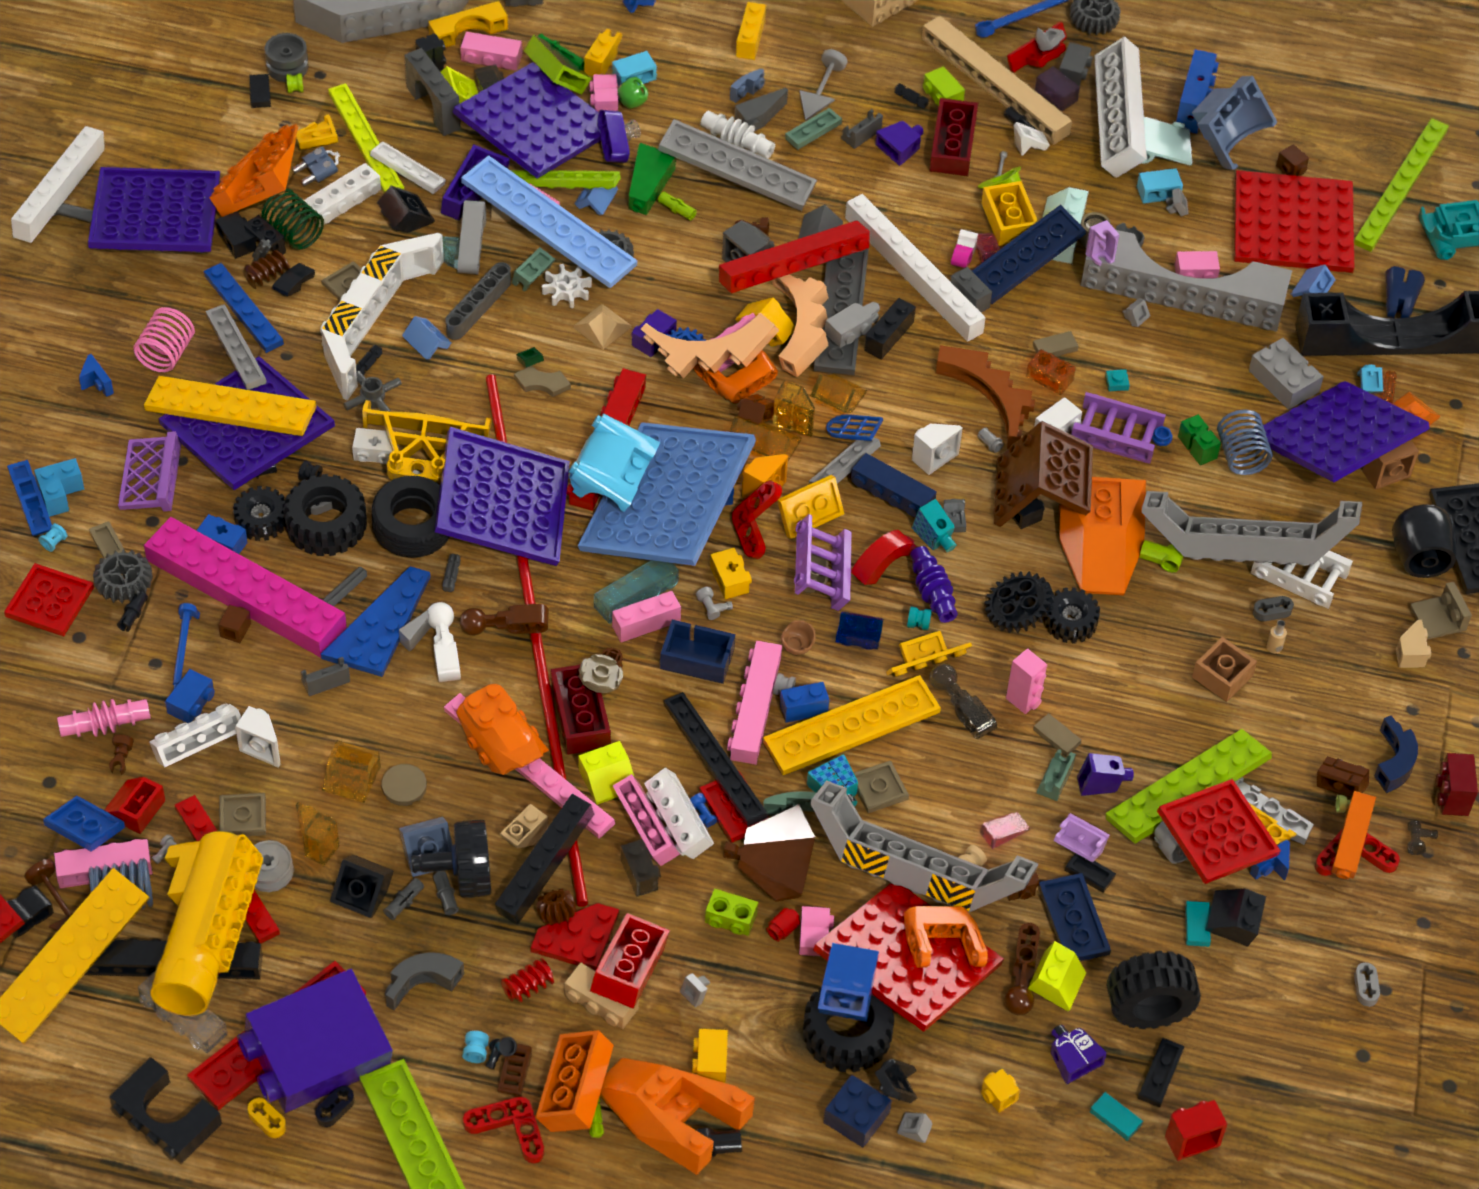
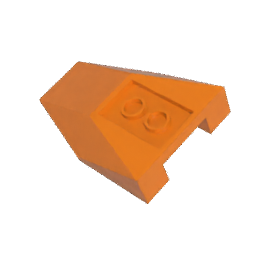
M297 124L292 126L285 125L276 133H267L263 136V140L244 158L227 170V175L220 179L221 183L214 187V192L209 197L222 217L286 190L297 137Z
M1092 477L1091 512L1086 516L1059 503V541L1080 591L1083 589L1085 593L1124 596L1145 541V515L1142 513V506L1146 496V480Z

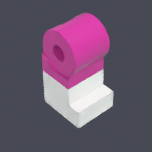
M960 230L951 265L962 268L968 267L976 249L977 233Z

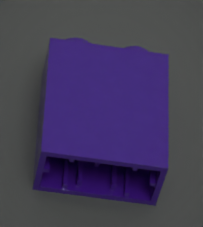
M352 968L246 1013L245 1032L237 1035V1040L245 1059L249 1062L258 1058L265 1072L257 1077L265 1100L268 1103L278 1100L284 1113L326 1096L340 1086H348L360 1081L359 1076L389 1065L393 1049Z

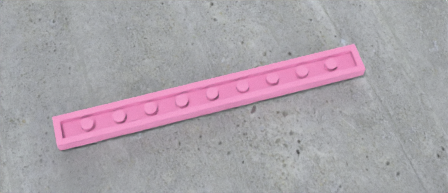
M461 693L444 706L445 712L459 724L461 723L456 711L465 700ZM540 758L522 768L515 769L561 808L572 793L590 803L594 816L585 828L597 838H601L615 825V820Z

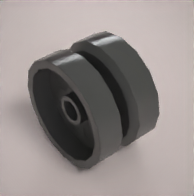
M281 33L272 36L266 42L264 47L267 72L272 78L277 81L287 82L286 74L296 76L298 73H302L303 77L307 73L309 68L307 46L302 37L292 33Z

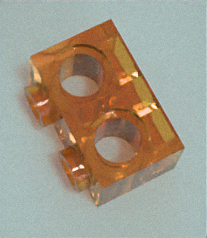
M1040 349L1028 363L1026 377L1062 395L1073 382L1076 367Z

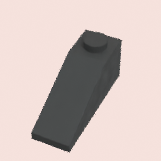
M783 88L735 105V120L741 119L742 123L747 122L748 127L753 125L755 127L754 131L763 128L787 104L788 89Z

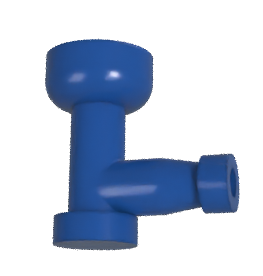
M698 793L690 798L695 810H698L701 814L699 817L706 827L714 825L717 822V818L705 806L706 798L703 793Z

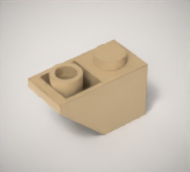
M1417 620L1399 639L1396 648L1399 668L1425 667L1427 660L1431 658V647L1427 646L1426 642L1428 633L1427 629L1423 627L1422 620Z
M530 804L500 833V836L516 848L533 846L548 829V816Z

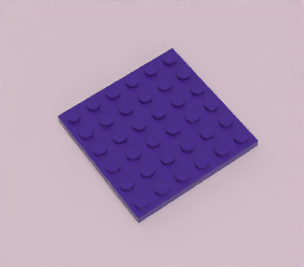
M533 62L458 104L453 109V114L537 179L601 141L597 120L599 112L568 88L553 82Z
M100 167L88 248L211 252L216 207L209 197L214 192V187L220 184V171Z
M260 356L255 358L267 383L250 389L251 391L310 400ZM237 371L232 372L214 384L247 390ZM318 406L303 436L169 414L158 418L161 426L168 432L176 431L180 443L233 490L244 485L335 426L334 419Z
M1347 381L1340 382L1333 388L1322 392V394L1307 400L1300 406L1292 408L1289 412L1263 425L1271 450L1332 482L1338 481L1430 429L1428 421Z
M450 427L447 432L445 462L442 470L434 532L557 566L560 562L570 461Z

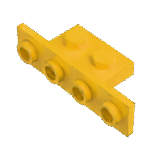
M941 631L900 643L899 647L905 664L886 671L887 676L894 674L895 677L908 673L907 669L913 667L915 671L927 667L928 662L934 661L935 664L946 661V656L953 654L955 658L967 654L966 650L972 647V643L969 642L947 650Z

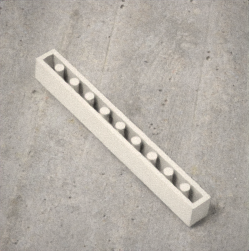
M863 194L847 201L845 218L849 222L858 220L870 231V244L967 342L983 334L986 317Z

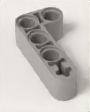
M464 201L458 273L479 274L483 228L486 226V206L484 201Z

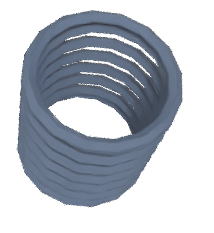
M1244 409L1231 412L1221 419L1218 423L1217 431L1230 471L1239 475H1251L1265 469L1272 461L1273 454L1260 414ZM1248 413V414H1252L1253 416L1256 417V418H1254V417H1250V416H1241V417L1233 418V419L1227 421V422L1221 427L1222 423H1223L1227 418H1229L1230 416L1236 415V414ZM1246 419H1249V420H1254L1255 422H1257V423L1243 422V423L1235 424V425L1229 427L1228 429H1226V431L1223 433V429H1224L1227 425L1231 424L1232 422L1238 421V420H1246ZM1240 426H1255L1254 428L1241 429L1226 435L1232 429ZM1249 438H1254V439H1252L1251 441L1242 442V441L1247 440V439H1249ZM1236 442H1242V443H1239V444H1237V445H1235V446L1232 445L1233 443H1236ZM1237 448H1243L1237 452L1234 451ZM1254 449H1259L1255 453L1248 455L1246 457H1236L1240 454H1245L1250 451H1253ZM1264 450L1260 457L1248 463L1239 464L1233 462V460L1242 461L1250 459ZM1267 454L1266 459L1262 463L1250 469L1240 470L1233 467L1252 465L1260 461Z
M145 858L139 859L138 870L133 860L129 863V870L127 864L123 861L120 865V870L118 865L113 863L111 869H116L133 884L135 877L136 886L143 892L145 886V893L150 897L147 903L152 908L153 897L147 860ZM105 864L103 866V871L97 865L95 868L92 866L89 868L91 892L110 872L108 865Z

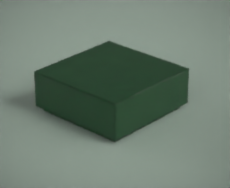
M535 347L516 354L517 360L525 368L544 361L543 354Z

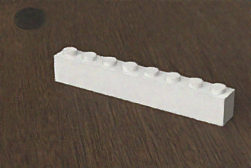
M87 126L84 127L11 218L13 238L32 243L105 150L103 131Z

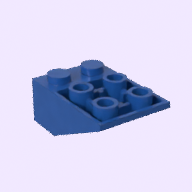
M832 943L819 999V1013L861 1021L867 1020L879 951Z

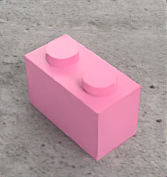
M1217 251L1177 252L1175 260L1176 274L1202 279L1218 278L1220 267Z

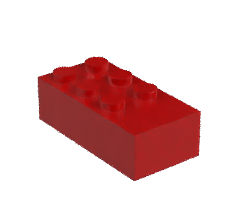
M627 913L595 971L590 992L634 1009L665 949L670 930Z

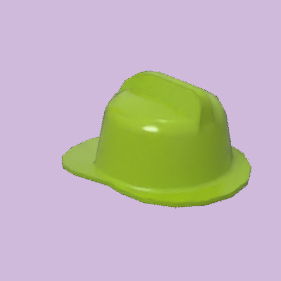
M1015 167L1002 175L986 180L979 184L978 188L1021 181L1018 173L1021 167Z

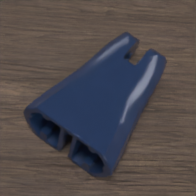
M1392 266L1385 272L1386 314L1388 318H1395L1397 311H1401L1400 318L1411 317L1425 282V277L1421 271L1409 270L1406 281H1403L1406 270L1404 268Z

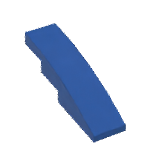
M24 460L7 465L32 536L49 532L52 524L29 461Z

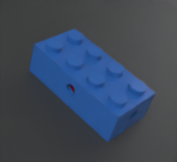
M1196 49L1193 53L1180 100L1176 122L1185 124L1186 129H1189L1191 133L1197 134L1199 127L1192 112L1213 90L1210 87H1214L1216 76L1213 73L1217 74L1219 62H1216L1217 54Z

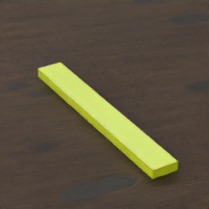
M347 84L329 88L328 93L368 166L380 175L383 193L391 185L404 190V186L397 173L370 156L371 150L380 143Z

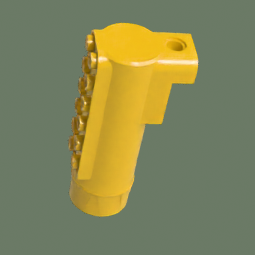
M223 831L211 832L204 835L200 841L171 845L167 850L165 860L171 867L176 869L168 896L176 903L178 910L163 955L157 965L150 994L158 1006L171 1013L194 1016L205 1012L214 992L218 973L229 971L261 865L263 864L262 854L244 834L236 835Z

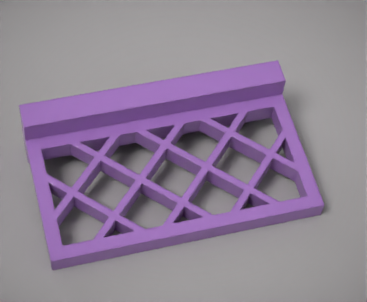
M176 431L167 432V437L129 440L118 503L120 510L161 507L163 511H172L181 443ZM164 444L160 451L156 452L153 450L157 445ZM135 446L145 447L137 454L134 452ZM151 452L153 456L145 462L142 457ZM159 459L162 463L154 469L150 466ZM139 461L142 463L137 469H131L135 462ZM146 468L149 469L151 472L144 478L139 475ZM157 476L159 480L155 484L150 485L148 481ZM136 477L139 482L130 487L128 482ZM143 485L147 486L148 489L141 495L136 492ZM154 492L156 500L147 501L145 498ZM132 494L137 497L132 502H125Z

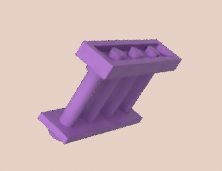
M1086 392L1083 408L1087 409L1082 424L1074 423L1071 435L1093 445V448L1150 464L1155 447L1154 444H1150L1154 430L1164 425L1166 415ZM1095 412L1107 415L1102 430L1090 426ZM1115 417L1127 421L1122 435L1110 432ZM1135 423L1147 426L1142 441L1130 438Z
M808 514L796 525L795 594L799 595L807 587L829 595L831 598V608L839 611L850 601L852 532L844 529L838 535L832 536L813 528L812 515ZM812 536L831 544L833 547L832 552L812 545ZM811 553L831 561L832 570L811 562ZM811 571L830 578L832 587L810 579Z

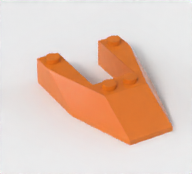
M621 1058L606 1073L600 1092V1097L639 1140L696 1175L711 1161L714 1141L686 1125L685 1122L698 1108H701L732 1128L740 1130L751 1119L755 1097L734 1085L665 1065Z

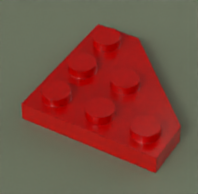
M596 903L575 912V916L569 918L568 922L563 921L561 924H547L540 927L531 945V952L576 966L582 963L596 971L619 916V909Z

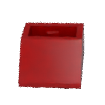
M145 777L129 779L123 784L104 811L124 821L126 828L141 834L166 801L163 786Z

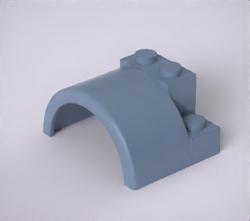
M1241 76L1231 88L1213 89L1192 112L1205 140H1208L1221 166L1229 170H1235L1238 166L1232 162L1228 154L1240 140L1258 130L1274 127L1277 124V120L1253 76Z

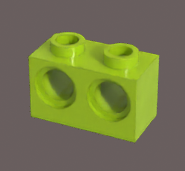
M714 888L705 911V923L714 928L730 930L737 935L749 936L757 916L758 902Z

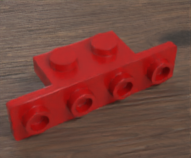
M1058 22L1051 27L1063 30L1065 37L1059 44L1052 49L1041 51L1035 37L1008 54L1007 59L1011 72H1016L1027 64L1037 68L1044 67L1049 61L1058 58L1060 54L1065 52L1066 45L1061 43L1067 39L1064 24Z

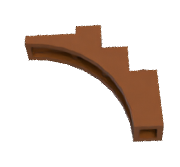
M940 345L936 374L962 381L981 392L991 401L1005 424L1007 449H1009L1013 443L1021 439L1022 430L1018 428L1023 426L1024 419L1028 420L1029 411L1034 412L1035 400L1031 399L1032 391L1012 388L1013 380H1009L1010 371L990 369L991 361H987L989 352Z

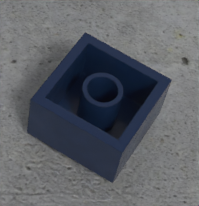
M851 1075L826 1107L823 1123L864 1148L889 1115L892 1100Z

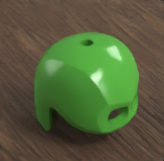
M632 77L619 86L618 98L626 108L634 109L648 100V91L638 77Z

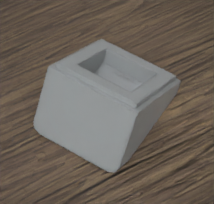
M905 1112L897 1133L925 1143L931 1130L932 1122L926 1114Z

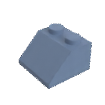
M444 817L399 828L404 853L412 877L431 873H413L412 855L419 856L427 853L452 851L449 827Z

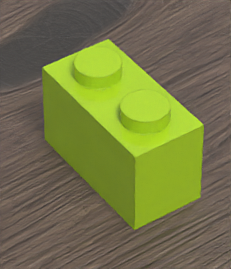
M944 66L924 75L923 89L925 93L933 98L936 105L939 106L940 98L964 101L965 89Z

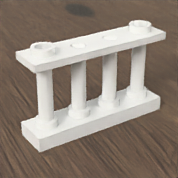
M1329 550L1315 564L1309 566L1302 579L1291 574L1297 563H1287L1282 570L1271 565L1272 562L1256 563L1254 561L1251 574L1329 609L1334 595L1330 590L1338 576L1343 579L1347 578L1353 561ZM1318 568L1330 572L1322 588L1310 583Z

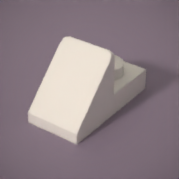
M1018 122L1014 124V141L1021 156L1031 146L1044 151L1050 146L1043 132Z

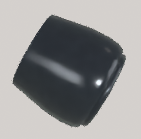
M1422 504L1404 510L1396 518L1392 527V535L1396 551L1406 572L1418 578H1431L1446 573L1454 566L1457 544L1453 518L1445 509L1435 505Z

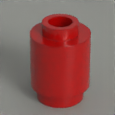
M783 908L768 923L769 926L766 928V931L773 940L777 942L781 939L784 940L800 925V916L792 908Z

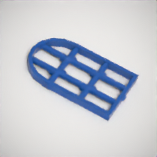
M839 415L827 423L826 429L831 437L872 441L883 422V417ZM850 420H863V422H851ZM866 421H878L877 424L866 423ZM833 423L844 424L840 428L830 427ZM847 425L860 426L858 429H846ZM865 426L875 427L873 431L862 430ZM843 432H854L855 435L842 434V433H843ZM865 433L870 434V436H860L859 434Z

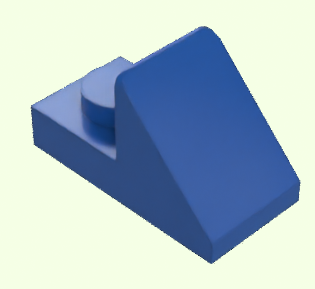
M89 354L79 376L81 389L84 390L95 385L97 390H102L106 397L114 394L111 379L94 356Z
M1287 839L1277 845L1281 850L1278 856L1252 866L1250 875L1255 880L1262 875H1269L1273 870L1283 880H1286L1289 871L1290 842Z

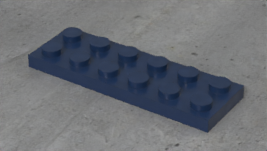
M1060 204L973 269L972 272L992 291L991 304H993L1086 235V230Z

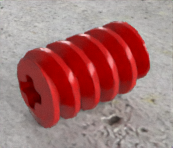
M541 958L540 961L535 960L532 965H526L524 970L519 969L517 975L513 973L509 975V980L507 978L502 979L501 985L510 1001L513 1002V999H516L519 1003H522V994L530 998L529 990L537 994L539 992L538 985L546 989V980L551 985L555 982L549 965Z

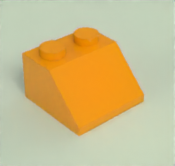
M788 455L758 457L750 464H747L742 471V498H748L766 481L771 480L783 487L787 480ZM759 499L755 502L757 506L759 505Z

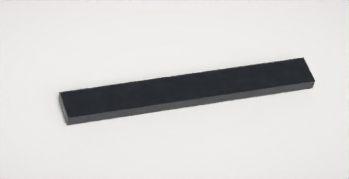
M682 692L665 699V708L746 825L749 826L768 818L767 811L686 695Z

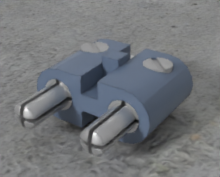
M321 146L302 157L303 162L292 169L295 173H298L307 167L309 172L312 173L301 180L304 186L314 180L319 183L338 172L336 165L339 163L338 157L340 155L338 152L326 151ZM328 153L335 156V163L333 162L331 157L328 156Z

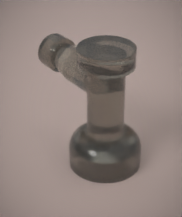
M1416 820L1408 822L1407 828L1411 834V841L1407 845L1408 853L1411 855L1423 854L1426 851V845L1424 841L1420 840V837L1437 839L1438 830L1421 828V823Z

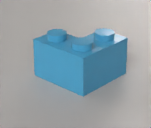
M76 458L34 470L37 485L49 517L68 512L69 507L66 495L84 490L82 475Z

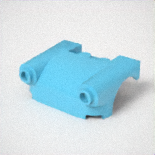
M603 413L602 416L597 415L593 421V433L586 440L576 462L569 469V479H571L573 492L578 497L582 498L588 493H599L612 499L619 506L620 510L624 512L630 506L642 476L660 442Z

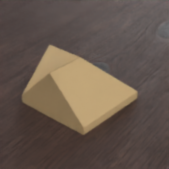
M603 304L574 325L575 330L602 350L631 328L628 322Z

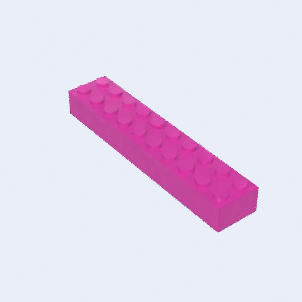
M172 517L144 544L148 562L227 606L233 605L245 608L250 611V618L320 658L321 653L347 628L345 612Z

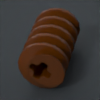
M274 250L271 254H266L264 258H259L258 262L253 261L251 265H245L244 274L249 285L256 289V282L259 286H263L262 279L269 283V275L276 279V272L279 275H283V268L287 271L290 269V266L284 255Z

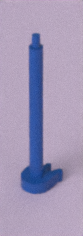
M190 603L180 604L178 610L182 623L173 678L174 689L182 677L189 622L192 617L196 619L200 617V612L196 606Z

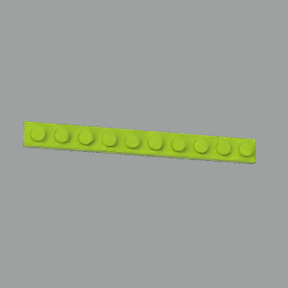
M1431 118L1356 236L1354 245L1372 252L1445 136L1449 125Z

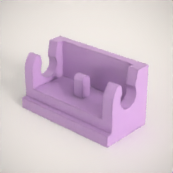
M1107 220L1090 227L1085 255L1090 257L1099 266L1102 264L1101 260L1098 259L1099 257L1105 258L1109 264L1115 261L1119 233Z
M1070 813L1060 825L1061 830L1056 834L1053 841L1094 862L1102 854L1110 835Z

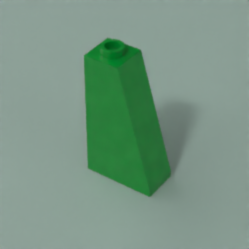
M639 144L629 193V210L644 215L649 213L676 169V157L646 144Z

